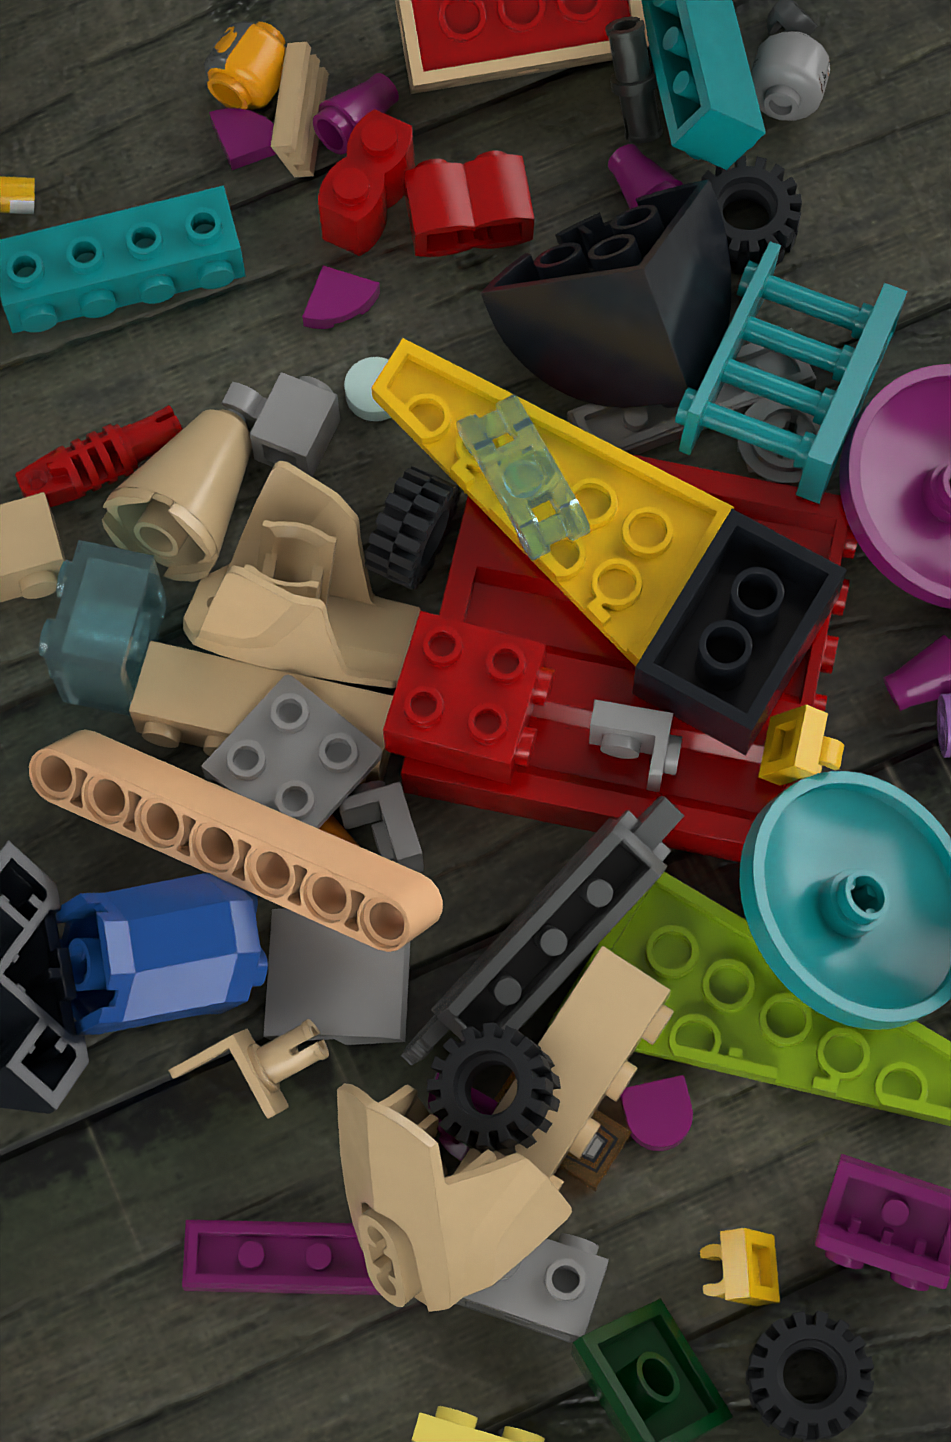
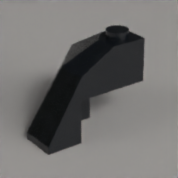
M9 840L0 846V1108L50 1114L56 1111L88 1065L89 1058L85 1036H77L71 1001L77 997L69 948H61L55 914L61 910L57 884Z

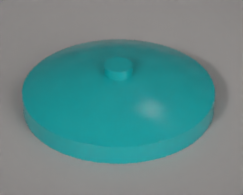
M829 771L804 778L769 801L753 821L745 839L740 862V892L744 914L753 939L766 963L778 979L796 997L816 1012L839 1023L861 1029L881 1030L905 1026L932 1013L951 999V837L936 818L916 799L889 782L874 776L850 771Z

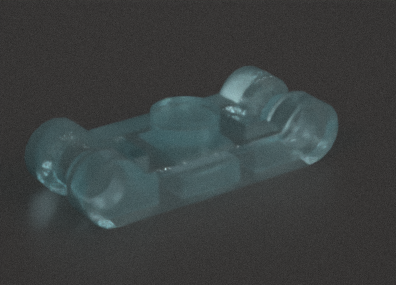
M513 394L496 402V410L480 418L473 413L456 422L458 432L466 449L477 461L515 528L525 553L532 561L550 553V545L566 537L574 541L590 533L589 522L582 507L516 395ZM505 433L514 438L513 441L499 448H496L492 441ZM549 500L556 514L538 522L531 509Z

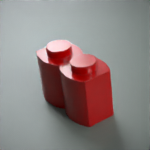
M376 109L367 113L356 124L347 143V157L337 162L329 170L322 181L318 195L323 240L358 256L368 252L380 239L387 222V209L395 205L404 196V172L415 168L412 125Z
M488 151L464 164L447 162L443 159H429L419 163L415 168L404 172V195L415 256H447L472 248L494 249L519 245L533 240L535 218L523 156L506 154L502 151Z

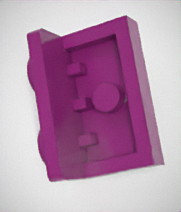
M841 1154L817 1226L814 1245L826 1250L824 1255L839 1265L852 1269H862L866 1263L890 1271V1278L907 1288L928 1291L931 1285L940 1289H946L951 1276V1190Z

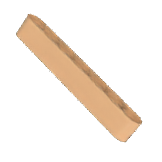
M86 729L76 731L38 750L32 756L29 763L31 783L37 793L48 802L199 870L210 873L228 883L375 949L386 952L399 950L435 924L442 914L443 900L439 889L425 875L95 731Z

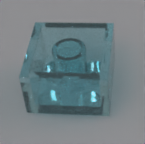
M78 540L73 561L64 560L61 565L56 587L57 597L61 598L56 619L48 618L43 626L39 642V654L44 657L49 669V677L53 678L63 702L131 716L129 709L150 641L157 642L168 601L153 555Z

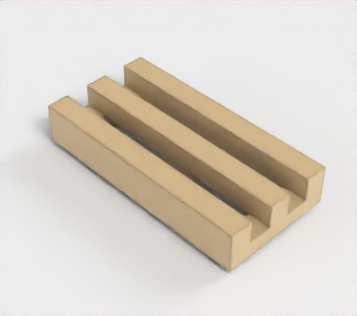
M307 41L288 43L285 49L271 140V148L294 177L314 176L319 138L313 128V117L318 113L320 103L325 101L329 75L325 67H319L320 60L316 54L310 55L311 47Z

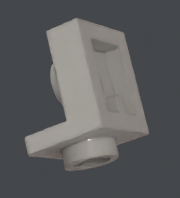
M595 700L589 744L599 745L603 753L617 758L633 759L639 757V753L652 755L647 790L660 792L663 773L676 775L682 737L670 735L673 713Z
M370 781L358 785L339 806L344 828L352 829L382 820V822L371 825L379 855L389 860L394 859V862L414 871L423 872V854L401 783L396 782L386 785L384 781Z

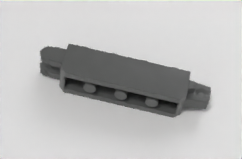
M659 796L638 818L629 810H626L617 820L609 818L432 1007L431 1011L435 1015L407 1044L401 1056L411 1066L423 1060L449 1029L462 1041L465 1039L461 1030L472 1026L479 1032H483V1023H495L504 1030L506 1026L518 1030L661 877L667 867L662 861L671 852L662 840L684 815L665 796Z

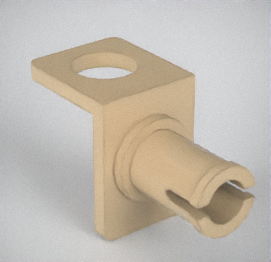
M307 1019L301 1025L261 1047L255 1043L247 1028L225 1038L168 1071L172 1078L175 1079L230 1050L262 1111L269 1119L289 1107L280 1090V1082L313 1063L328 1058L329 1051L324 1039L302 1051H298V1045L320 1034L316 1025L310 1019Z

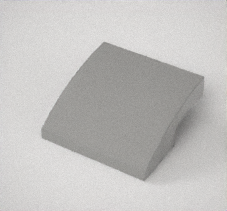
M272 909L263 1037L272 1041L301 1025L303 1021L310 1019L316 1025L320 1034L307 1041L335 1039L344 1045L405 1042L410 942L399 950L386 952L375 949L289 909Z

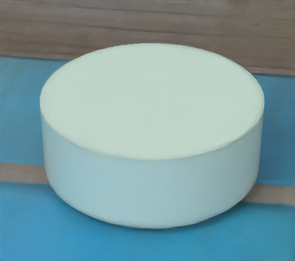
M369 357L355 363L346 374L344 381L346 402L351 411L364 420L383 421L391 418L372 398L371 389L388 362L386 358Z

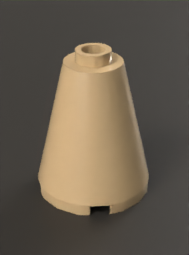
M210 409L203 411L112 491L103 505V508H107V512L102 518L104 529L115 545L143 567L147 565L150 559L168 567L163 576L169 579L195 582L207 577L218 560L252 451L250 432L245 421L239 415L229 410Z

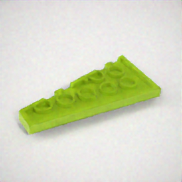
M663 872L651 888L600 941L547 1025L548 1030L601 947L604 946L671 990L670 996L664 1005L674 1011L672 1017L653 1045L642 1039L634 1052L951 1126V1041L917 1021L892 1029L872 1030L848 1026L816 1012L796 997L778 979L759 951L750 932L747 920L666 872Z

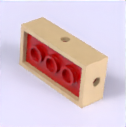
M395 0L411 94L612 61L609 38L606 35V26L610 22L624 17H638L645 24L642 0ZM645 25L644 33H645L646 44H647V48H648V47H649V43H648V37H647V31H646V25Z

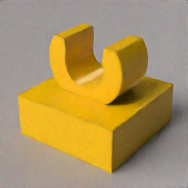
M806 704L770 717L758 777L781 786L821 773L822 766L839 770L844 744L836 739L824 736L828 713Z
M747 1228L720 1231L721 1245L709 1244L700 1250V1258L711 1261L722 1260L723 1279L716 1284L709 1283L703 1285V1294L752 1306L780 1303L774 1235Z

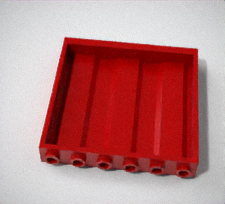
M633 455L733 506L735 511L841 566L842 557L854 559L857 540L848 524L841 495L824 492L820 504L797 496L798 487ZM468 496L439 616L545 643L546 667L555 669L554 680L546 706L542 707L534 704L528 727L538 729L533 753L528 767L516 765L511 785L405 756L401 771L403 793L591 832H597L609 818L617 820L626 810H629L638 818L659 796H665L684 815L662 840L668 848L741 862L746 836L759 812L778 794L800 781L797 780L779 786L758 777L769 721L772 716L806 704L825 712L828 696L817 694L816 689L820 672L831 674L833 670L839 637L827 635L831 614L843 616L850 579L844 578L837 602L747 755H743L673 716L670 735L682 737L676 775L663 773L660 792L647 790L652 755L639 753L637 758L624 759L603 753L600 750L601 746L589 744L590 723L595 700L658 711L663 710L632 694L635 666Z

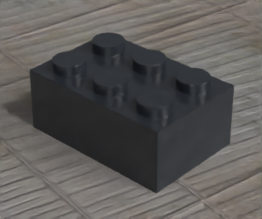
M731 509L636 665L632 694L665 712L673 713V716L746 756L837 602L847 569Z

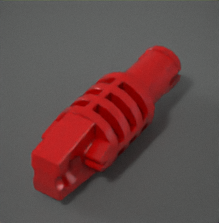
M168 405L133 424L120 427L118 424L112 425L110 423L102 427V432L98 434L95 431L86 434L85 440L81 441L77 438L71 441L70 446L64 448L63 445L55 448L15 473V477L24 498L45 492L51 508L86 496V491L90 489L95 492L101 489V484L105 482L110 485L118 481V477L121 475L124 477L132 475L134 470L138 468V462L158 452L183 428L177 416L174 415L173 409Z

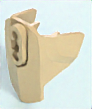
M278 461L274 464L256 500L231 562L200 580L184 615L183 630L192 644L197 647L256 666L308 677L396 688L421 610L419 607L388 600L373 594L368 570L364 564L366 561L358 515L337 492L289 462Z
M344 1083L337 1089L340 1157L345 1192L353 1226L361 1250L364 1253L369 1278L377 1291L391 1304L403 1307L415 1297L427 1306L428 1312L449 1309L463 1297L494 1285L562 1225L572 1213L571 1206L549 1178L530 1160L518 1153L496 1161L495 1153L487 1149L460 1173L445 1177L448 1171L441 1159L439 1144L434 1140L438 1131L439 1118L429 1113L418 1098V1091L413 1087L405 1085L379 1103L352 1084Z

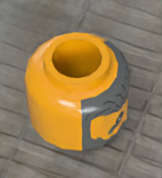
M245 21L232 23L204 62L205 73L209 80L207 86L211 94L228 108L254 110L267 106L280 88L286 49L283 35L275 27L265 22H257L256 24Z

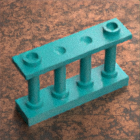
M770 241L760 263L749 261L743 272L737 290V296L743 298L699 389L695 390L688 387L684 393L675 418V423L684 426L678 451L690 455L703 427L794 460L793 467L803 470L796 495L820 504L841 456L849 429L862 408L895 332L908 291L884 283L874 306L864 302L861 308L773 276L781 245ZM764 299L851 330V337L859 341L856 348L845 344L841 350L757 319L756 316ZM744 341H748L832 372V379L840 382L837 391L826 387L824 392H820L736 361V358ZM724 383L812 415L814 416L813 423L821 425L817 435L806 431L804 436H800L717 405L715 402Z

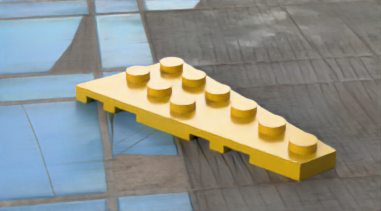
M402 338L372 385V398L636 667L721 525L734 507Z

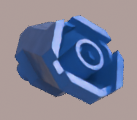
M202 873L105 893H80L62 904L61 910L56 913L55 917L57 923H65L60 944L61 948L68 947L77 992V997L71 1001L73 1016L76 1020L77 1036L103 1034L196 1015L223 1014L247 1002L251 988L261 986L265 982L268 971L267 957L260 947L257 928V895L210 873Z

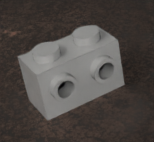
M561 1233L558 1242L546 1238L494 1285L465 1296L456 1304L573 1344L575 1340L587 1332L609 1259L597 1255L599 1246L595 1243L574 1235Z

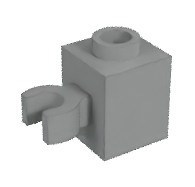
M281 372L268 398L261 396L248 386L232 382L222 401L223 406L239 415L245 421L247 427L252 428L250 439L255 460L271 467L278 461L289 462L313 477L341 421L337 394L333 393L328 385L310 376H301L298 379Z

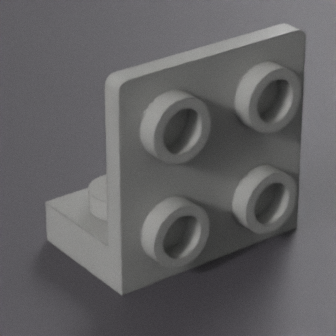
M285 675L201 767L205 780L319 829L371 772L383 755L382 749L293 676Z

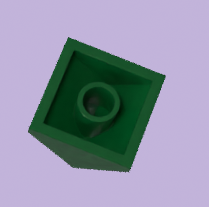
M661 1298L582 1335L572 1344L571 1356L623 1442H695L733 1418V1415Z

